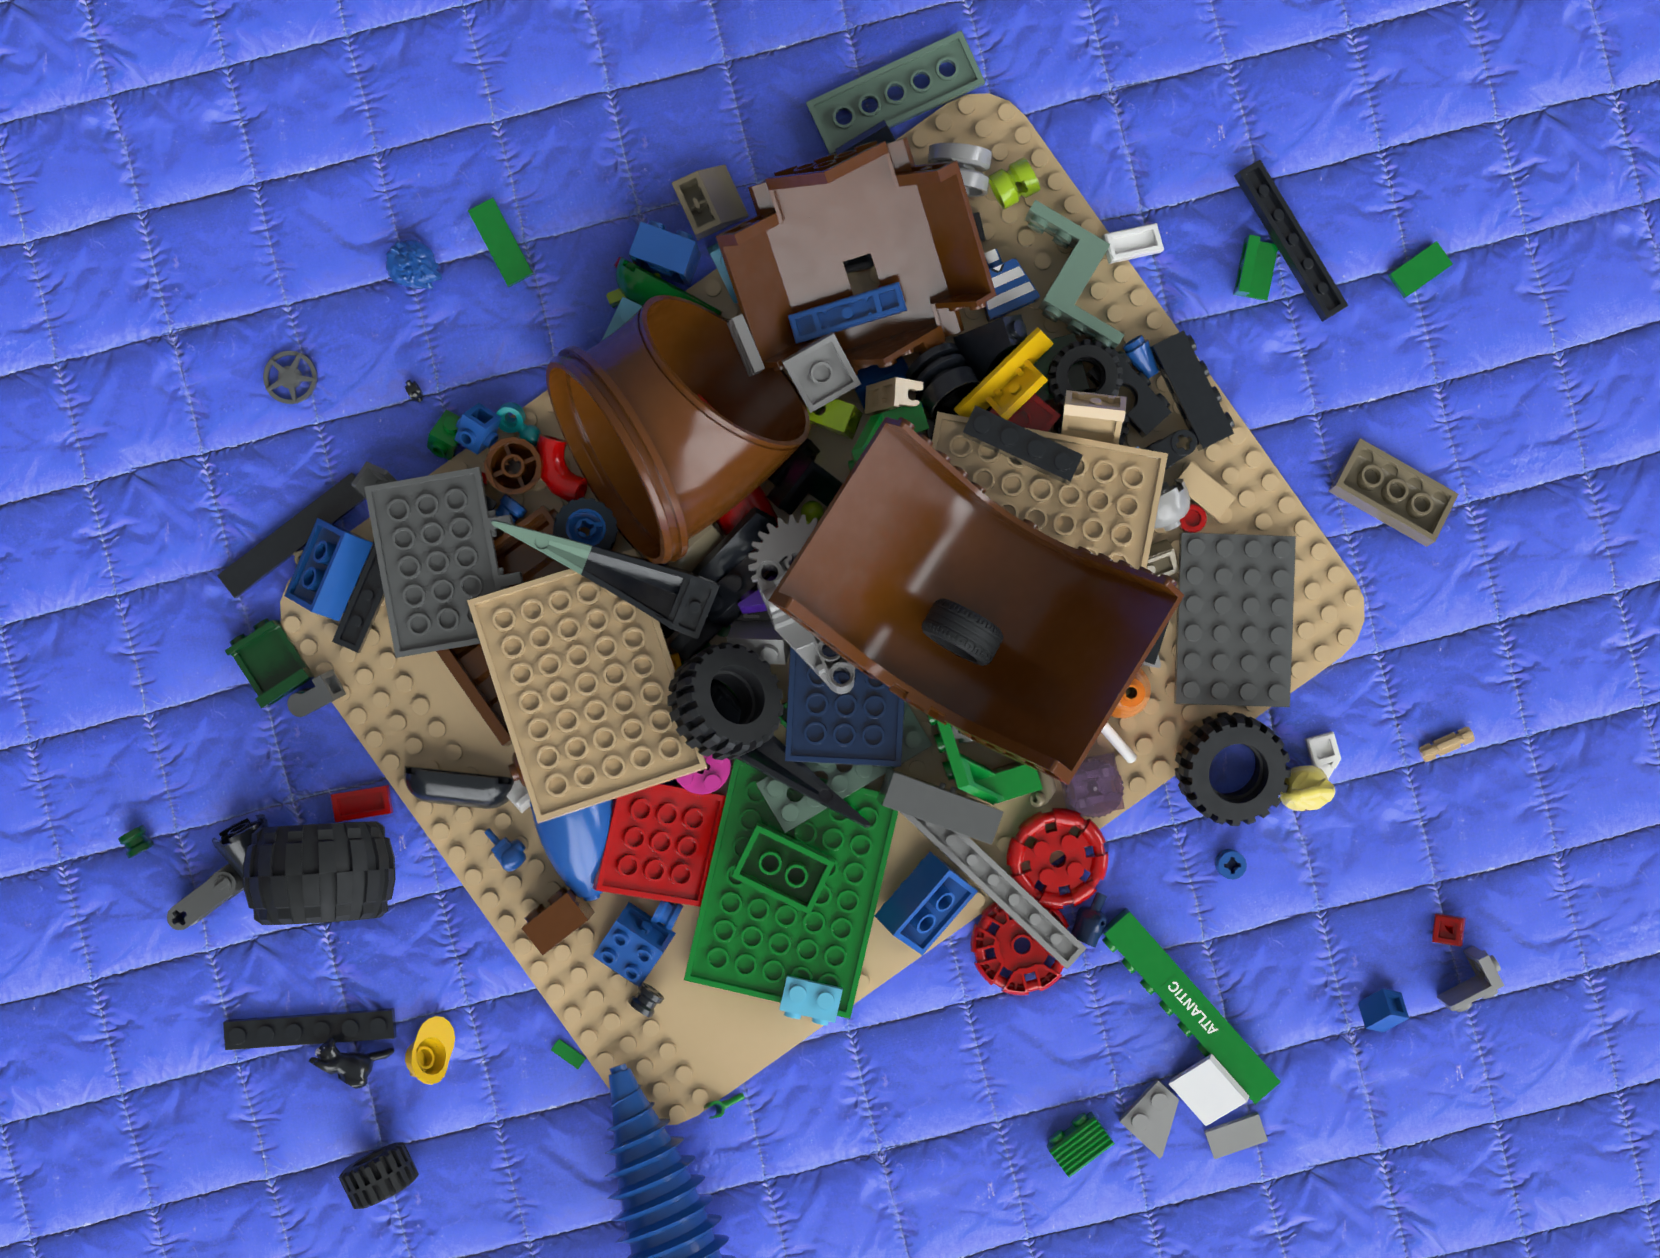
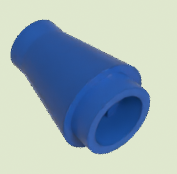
M1142 335L1133 338L1122 346L1125 354L1132 361L1133 366L1148 379L1160 371L1156 365L1149 340H1145Z

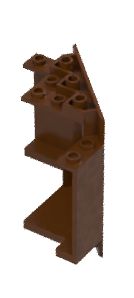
M907 137L889 143L885 141L877 143V140L854 147V150L838 155L834 153L815 159L813 163L799 167L796 165L774 172V177H768L765 179V182L748 187L757 215L716 236L741 313L747 323L764 367L773 368L774 371L785 368L781 362L782 360L822 338L819 337L796 344L788 315L854 296L843 263L844 261L871 253L881 287L900 282L908 310L834 333L856 376L859 374L858 370L871 365H877L878 368L890 367L896 364L897 359L901 356L911 353L922 355L929 349L946 342L945 337L964 331L959 313L960 309L969 307L973 311L984 308L988 300L997 296L958 161L915 165Z

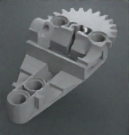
M789 515V522L785 524L781 517L777 518L778 528L768 523L767 529L769 534L761 531L758 533L759 538L763 542H752V547L758 552L749 553L748 556L750 559L757 561L748 565L750 571H756L751 580L752 582H757L758 590L773 626L781 637L832 691L838 694L848 693L854 686L855 667L838 654L834 657L825 656L822 651L827 645L768 601L818 521L814 517L810 524H806V516L802 515L799 523H796L794 516ZM766 571H774L778 576L773 581H766L762 578V575ZM843 672L850 679L844 684H839L833 677L835 674Z

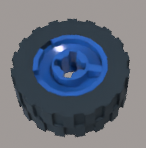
M584 497L575 501L573 499L557 513L552 535L612 550L618 528H616L617 521L612 515L613 512L604 503L597 502L593 498L585 499ZM582 527H587L590 530L589 536H586L582 531L579 532Z

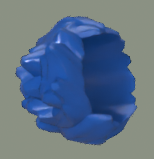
M416 240L396 242L394 246H391L390 251L386 253V270L394 283L405 287L411 286L415 289H433L432 282L442 280L441 273L436 270L439 265L435 261L434 253L423 243H419Z

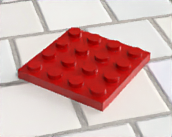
M661 783L613 799L607 841L592 888L596 891L701 907L726 795L713 792L709 794H695L680 786Z

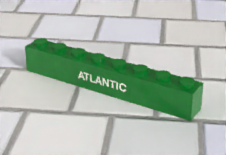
M1127 908L1106 925L1103 931L1106 937L1102 939L1106 946L1113 953L1118 949L1125 957L1121 960L1122 964L1131 974L1137 971L1143 979L1139 983L1150 995L1154 992L1158 994L1162 999L1158 1003L1169 1016L1174 1013L1181 1020L1177 1024L1188 1038L1193 1034L1198 1039L1199 1043L1196 1047L1205 1057L1212 1054L1250 1096L1249 1098L1255 1105L1281 1082Z

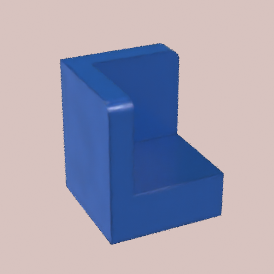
M1381 989L1358 1003L1365 1029L1386 1032L1409 1019L1401 992Z

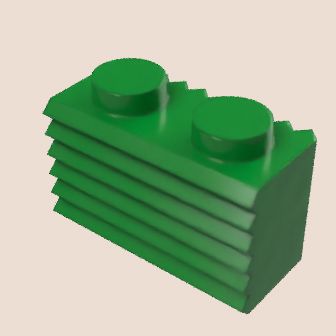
M1092 1111L1087 1115L1085 1112L1079 1114L1072 1120L1070 1128L1066 1129L1065 1132L1062 1129L1058 1130L1049 1138L1050 1142L1047 1144V1148L1069 1178L1115 1144Z

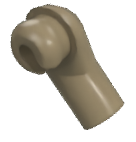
M1037 770L1043 789L1032 792L1029 801L1034 807H1043L1055 794L1056 786L1053 777Z

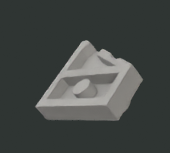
M1156 1078L1119 1118V1121L1160 1159L1165 1150L1179 1099Z

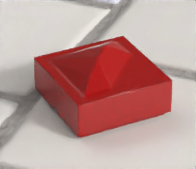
M1436 913L1432 942L1459 947L1463 946L1466 918Z

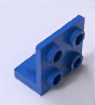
M628 902L593 956L634 985L639 986L651 972L676 933L666 929L665 925L660 922H652L650 915L631 902Z

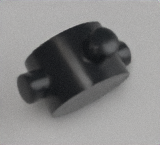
M407 380L405 382V389L413 401L421 402L423 400V392L416 381L411 382V380Z

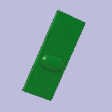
M558 1039L551 1051L576 1069H579L586 1060V1057L561 1039Z

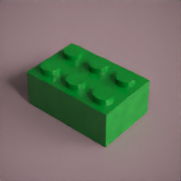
M757 821L731 877L810 915L835 864V859Z

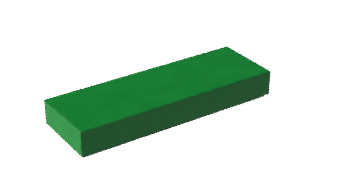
M494 198L468 210L508 287L534 275Z

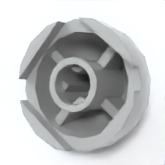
M1174 479L1176 485L1170 487L1167 482L1162 484L1155 529L1164 527L1165 531L1175 529L1181 525L1180 519L1188 513L1190 509V496L1183 479Z

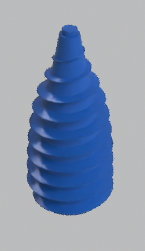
M626 1063L610 1068L609 1084L612 1102L610 1108H612L613 1126L607 1130L614 1132V1147L605 1152V1154L615 1156V1168L605 1177L618 1179V1190L607 1199L621 1201L622 1211L611 1221L625 1222L626 1233L616 1243L630 1244L631 1254L627 1258H736L732 1255L720 1253L719 1249L728 1242L729 1237L713 1233L712 1228L720 1222L722 1217L716 1214H707L704 1209L714 1197L709 1194H698L696 1187L705 1179V1176L688 1172L687 1167L694 1161L695 1156L680 1155L676 1149L684 1140V1137L670 1136L665 1127L670 1122V1119H659L652 1108L655 1103L648 1101L640 1088L641 1085L638 1084L632 1070L627 1068Z

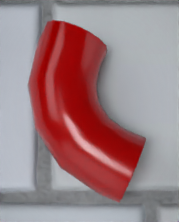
M539 434L537 450L541 455L543 464L542 481L553 494L567 502L573 499L575 501L579 500V498H584L587 491V479L575 475L567 467L564 459L566 441L553 436Z

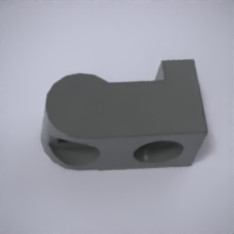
M333 669L312 679L315 685L314 688L302 689L288 698L287 706L294 716H306L346 695Z

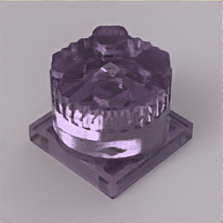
M1114 752L1085 757L1070 784L1061 782L1065 807L1067 809L1079 812L1081 817L1091 816L1092 818H1100L1101 816L1111 814L1112 811L1125 809L1122 797L1124 795V782L1117 771Z

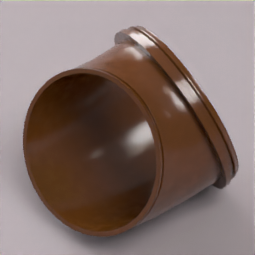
M659 295L647 300L625 324L587 351L576 346H568L562 349L558 356L551 360L546 369L547 389L557 422L583 477L587 479V484L598 502L604 503L613 512L612 515L617 521L616 528H618L621 535L643 558L654 564H665L669 561H677L683 558L688 551V540L728 513L765 482L808 438L811 427L805 403L792 381L782 369L774 371L773 368H765L760 373L749 377L727 323L729 321L697 303L669 295ZM697 394H700L714 409L702 401Z

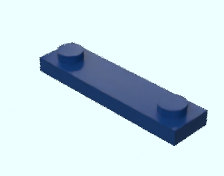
M896 282L788 315L795 342L799 344L825 336L831 332H839L908 310L900 282Z

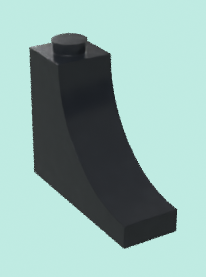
M1018 314L1002 317L953 338L955 345L967 362L966 366L971 367L980 382H982L1028 335L1022 315Z

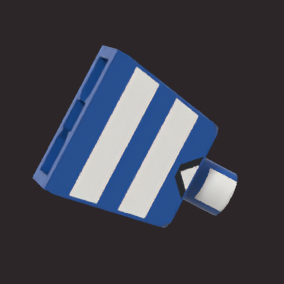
M997 249L984 253L997 295L986 302L987 305L984 307L988 323L1039 300L1040 295L1016 258L1003 263Z

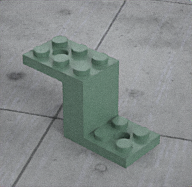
M1035 200L1025 218L1029 222L1028 227L1039 234L1046 232L1053 236L1052 241L1062 248L1067 249L1068 246L1073 248L1038 308L1043 310L1042 315L1053 322L1060 320L1067 324L1066 329L1071 333H1075L1076 336L1081 337L1083 334L1092 339L1094 343L1099 341L1102 342V346L1105 348L1115 349L1125 334L1075 305L1110 244Z

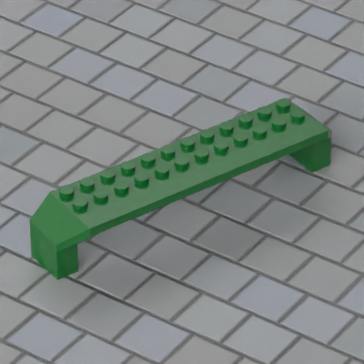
M919 401L917 406H901L870 416L852 449V460L848 461L850 472L885 417L896 420L902 417L915 426L914 431L917 434L927 433L929 426L921 401ZM927 715L931 726L936 724L939 733L933 735L939 753L945 752L947 761L942 762L946 777L948 781L953 780L958 789L992 805L1043 789L1037 770L1016 761L990 769L959 753L951 725L948 723L944 725Z

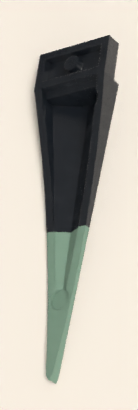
M491 521L493 526L581 574L670 629L696 639L699 638L719 589V583L696 575L691 571L661 563L654 564L642 558L506 522Z

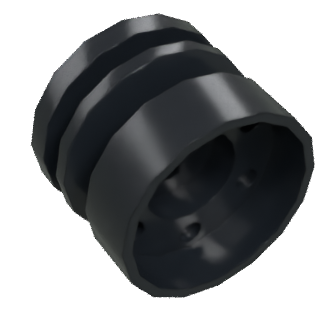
M944 343L929 349L920 355L906 371V379L923 382V390L915 391L918 396H922L921 402L933 419H936L937 412L954 415L956 413L954 408L981 383L972 368L966 366L965 358L954 343Z

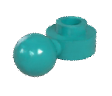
M513 402L502 404L496 413L502 417L499 428L507 433L518 432L520 439H524L537 446L539 434L542 433L537 426L524 423L526 414L523 408ZM508 413L514 414L516 418L510 417Z

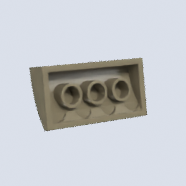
M1361 438L1358 439L1329 489L1330 493L1426 547L1436 541L1459 495Z

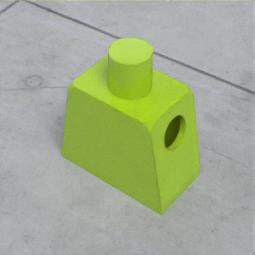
M834 399L812 413L808 411L810 424L853 440L863 414L855 405L838 399ZM826 408L825 412L820 415V411Z

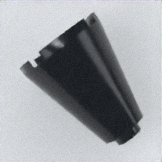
M264 814L255 815L257 821L251 823L248 818L241 820L219 833L220 840L212 839L214 847L242 879L243 862L246 847L251 845V834L258 828L269 827Z

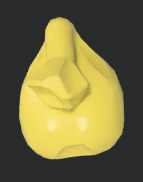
M1313 765L1291 768V777L1285 778V783L1289 785L1287 792H1281L1279 797L1283 805L1288 809L1294 811H1313L1320 809L1333 799L1335 787L1328 780L1327 775L1322 769Z

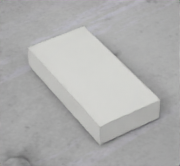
M1157 223L1111 232L1101 237L1102 240L1110 244L1106 251L1109 264L1158 254L1164 251Z

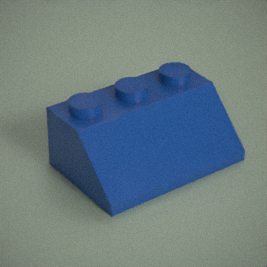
M317 518L284 596L313 613L340 621L348 605L351 593L358 582L364 563L368 559L373 542Z
M930 851L874 916L893 936L923 955L978 891L948 864Z

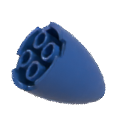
M613 799L539 824L530 801L532 816L540 842L557 874L578 897H583L584 901L600 898V894L603 892L596 891L592 887L608 837Z

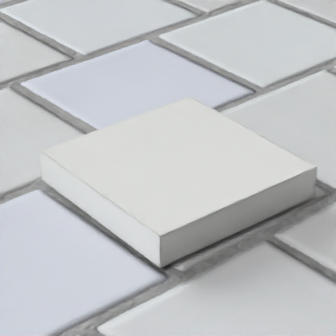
M1212 1054L1176 1075L1169 1082L1170 1087L1205 1126L1243 1105L1250 1097Z

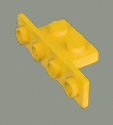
M1037 327L978 386L963 398L954 408V411L959 416L970 418L975 405L984 410L992 406L1002 418L1008 420L1048 381L1033 364L1054 343Z

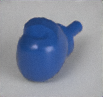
M490 828L484 832L494 843L495 846L491 851L495 854L494 856L505 871H514L524 863L526 854L523 851L526 847L520 840L510 841L507 837L500 840Z

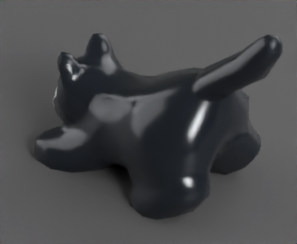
M329 1037L326 1043L315 1050L316 1057H311L309 1062L331 1075L338 1074V1079L358 1089L368 1083V1076L372 1071L373 1062L389 1057L394 1053V1048L367 1054L340 1052L335 1046V1040Z

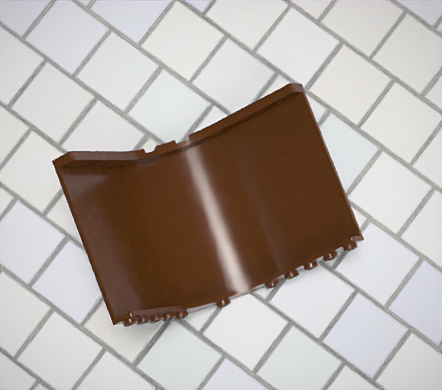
M885 417L768 601L871 679L881 681L889 687L888 690L915 708L944 725L948 723L954 726L962 735L1069 785L1185 595L1176 587L1177 582L1168 575L1160 574V576H1156L1144 567L1140 566L1139 569H1135L1123 560L1114 562L1102 553H1098L1096 556L1084 547L1073 548L1038 530L1039 527L1032 521L1025 518L1023 521L986 496V490L975 482H970L967 479L968 473L957 466H952L950 464L951 458L945 453L932 448L933 442L924 435L917 434L914 431L915 426L910 421L902 417L898 420ZM944 598L956 602L986 618L1002 631L1003 641L989 664L981 666L970 662L940 646L923 633L922 623L936 600Z

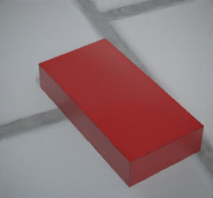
M389 785L331 794L335 822L393 813Z

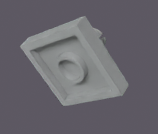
M833 332L781 361L810 413L861 385Z

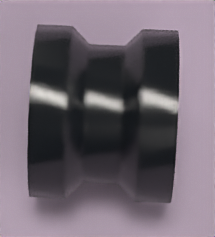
M641 982L638 986V993L635 996H631L628 1002L635 1010L651 1018L655 1012V1006L662 1003L664 996L652 986Z

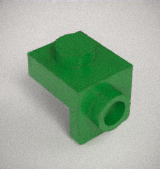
M447 409L430 431L427 448L438 457L452 460L455 456V450L460 444L454 440L458 430L456 424L460 416Z

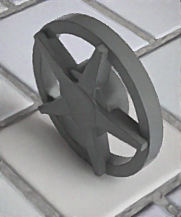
M283 351L274 355L266 364L263 373V381L267 392L275 400L285 404H298L308 399L314 392L318 379L313 362L304 354L296 351ZM285 356H296L291 366L282 367L276 361ZM301 358L309 365L312 378L302 376L301 371L298 369ZM274 366L279 371L278 380L270 385L269 373L271 367ZM302 382H311L308 391L297 398L296 388ZM280 386L288 388L292 399L279 397L273 389Z

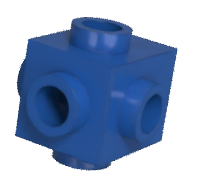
M477 403L458 419L456 424L458 430L454 440L478 455L486 448L490 449L497 442L499 437L497 431L502 417L482 404Z

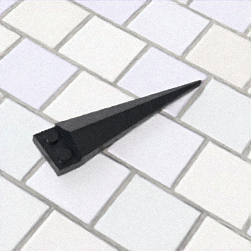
M712 679L710 693L716 710L726 720L739 724L741 709L738 699L722 682ZM774 735L760 747L736 758L865 828L870 827L869 822L827 786L803 762L785 761L786 746Z

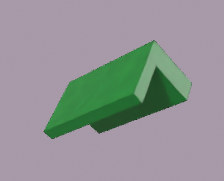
M1249 234L1244 239L1233 295L1268 301L1278 248L1275 244L1260 241V236Z

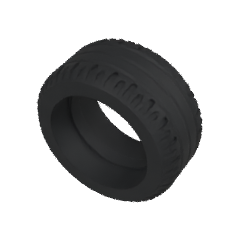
M944 598L938 599L933 603L921 626L923 633L931 640L952 653L981 666L987 665L992 661L1003 641L1002 631L992 622L974 611Z

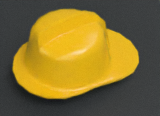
M434 1016L423 1022L417 1032L415 1041L407 1048L405 1053V1063L410 1071V1076L417 1077L424 1084L433 1085L444 1078L454 1048V1029L451 1023L444 1017Z

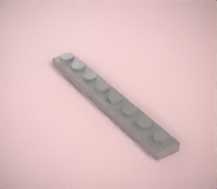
M900 812L1065 969H1068L1087 949L968 836Z

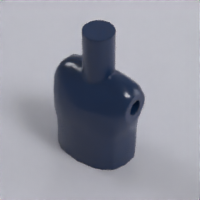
M1096 892L1091 906H1082L1078 909L1071 932L1077 940L1095 948L1107 924V918L1101 912L1107 896Z

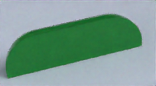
M621 257L617 265L616 281L620 291L627 299L641 306L652 297L669 295L690 300L720 316L723 312L624 257Z

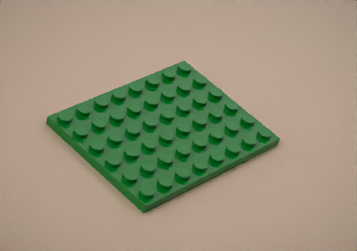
M735 758L684 980L779 1003L782 1000L787 975L843 988L837 1016L850 1019L899 811L882 806L877 801L878 790L862 787L843 800L869 822V828H865L827 808L784 833L756 785L757 782L768 775ZM819 777L825 784L828 783V779ZM792 788L787 790V797L790 801L798 802L803 798V794ZM757 821L835 859V864L810 915L731 877Z

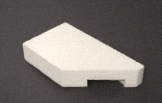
M1333 731L1304 739L1311 764L1322 769L1327 775L1328 780L1341 761Z

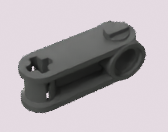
M227 864L168 911V924L175 930H184L189 926L197 924L223 903L243 891V879L230 864ZM186 912L187 916L183 918L182 915Z

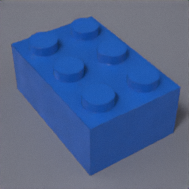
M649 220L648 224L640 221L629 252L633 263L653 274L659 273L663 278L690 287L701 257L697 243L692 239L693 236L680 230H676L675 234L665 230V225L656 221Z

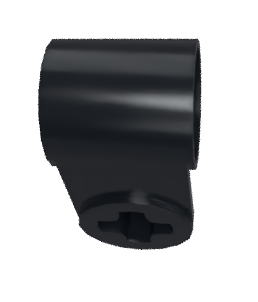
M1178 430L1163 439L1157 440L1144 449L1167 453L1166 470L1176 464L1175 462L1191 454L1197 446V439L1189 430ZM1178 436L1188 438L1189 442L1185 444L1186 450L1183 447H1176V444L1179 442Z

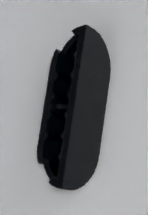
M410 766L404 767V781L407 789L415 798L428 803L482 809L498 808L509 801L507 795L514 784L512 777Z

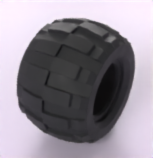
M377 821L258 828L251 834V845L246 847L243 862V885L248 907L253 909L254 920L261 925L309 924L380 918L388 911V900L392 899L396 880L395 856L390 838L385 837V827Z

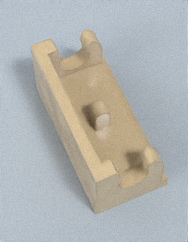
M894 377L866 386L865 414H879L899 406H917L919 401L910 400L908 398V391L923 390V382Z

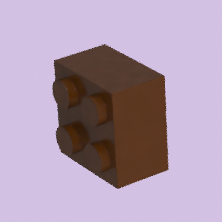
M565 886L547 900L549 902L547 907L540 904L524 918L527 923L521 929L542 956L587 922L595 912L587 901L583 900V897L576 896L571 889L567 890Z

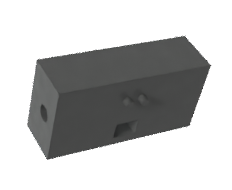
M887 769L877 797V801L882 806L992 845L1004 813L1002 810L956 793V787L951 786L950 790L945 789V783L941 782L937 786L896 770Z

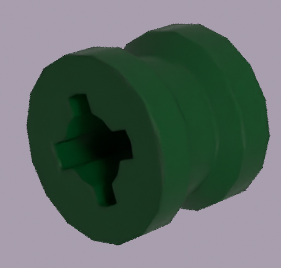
M144 825L118 838L120 844L125 845L128 858H132L155 845L152 839L147 838Z

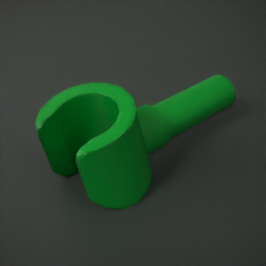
M739 1093L722 1102L717 1100L709 1102L704 1106V1109L714 1105L717 1110L716 1114L710 1116L709 1119L718 1118L724 1114L725 1109L745 1099L743 1093Z

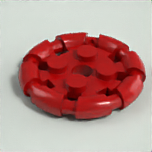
M1052 808V811L1045 813L1039 811L1031 815L1019 825V831L1015 837H1011L1007 849L1006 861L1007 865L1010 866V876L1043 908L1063 909V906L1070 904L1076 906L1086 901L1097 891L1095 887L1100 880L1105 878L1109 858L1108 852H1105L1104 848L1106 840L1101 830L1090 818L1084 819L1080 816V812L1075 810ZM1054 822L1056 829L1046 831L1045 824ZM1073 826L1080 829L1076 837L1069 833ZM1029 836L1036 839L1031 848L1024 844ZM1093 846L1094 854L1086 855L1084 847ZM1055 851H1062L1065 856L1064 861L1059 865H1053L1049 860L1050 855ZM1028 861L1030 869L1022 871L1021 863ZM1084 869L1091 873L1086 882L1080 878L1084 874ZM1038 880L1044 884L1041 891L1034 888ZM1068 885L1070 893L1060 895L1058 887Z
M995 901L981 913L982 918L973 927L970 946L971 952L975 954L976 961L974 964L976 969L990 985H997L1001 988L1002 992L1022 996L1029 995V992L1039 990L1041 992L1046 990L1060 979L1064 967L1056 959L1051 967L1045 965L1044 962L1048 954L1052 955L1013 918H1009L1008 914ZM1045 908L1066 929L1069 927L1066 918L1059 909ZM992 922L999 925L995 935L988 931ZM1020 937L1027 938L1030 942L1029 949L1025 952H1017L1014 949V942ZM994 948L996 957L987 958L985 950ZM1003 967L1012 971L1008 978L999 974ZM1035 972L1036 979L1025 980L1024 974Z

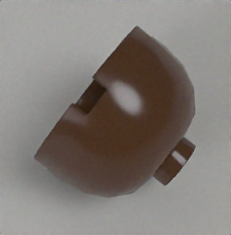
M516 437L504 438L493 444L484 462L486 478L490 484L502 493L511 495L523 494L534 488L541 478L543 469L541 455L535 446L524 439Z

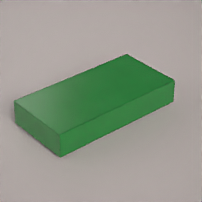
M1436 241L1388 276L1403 298H1406L1453 265V263Z

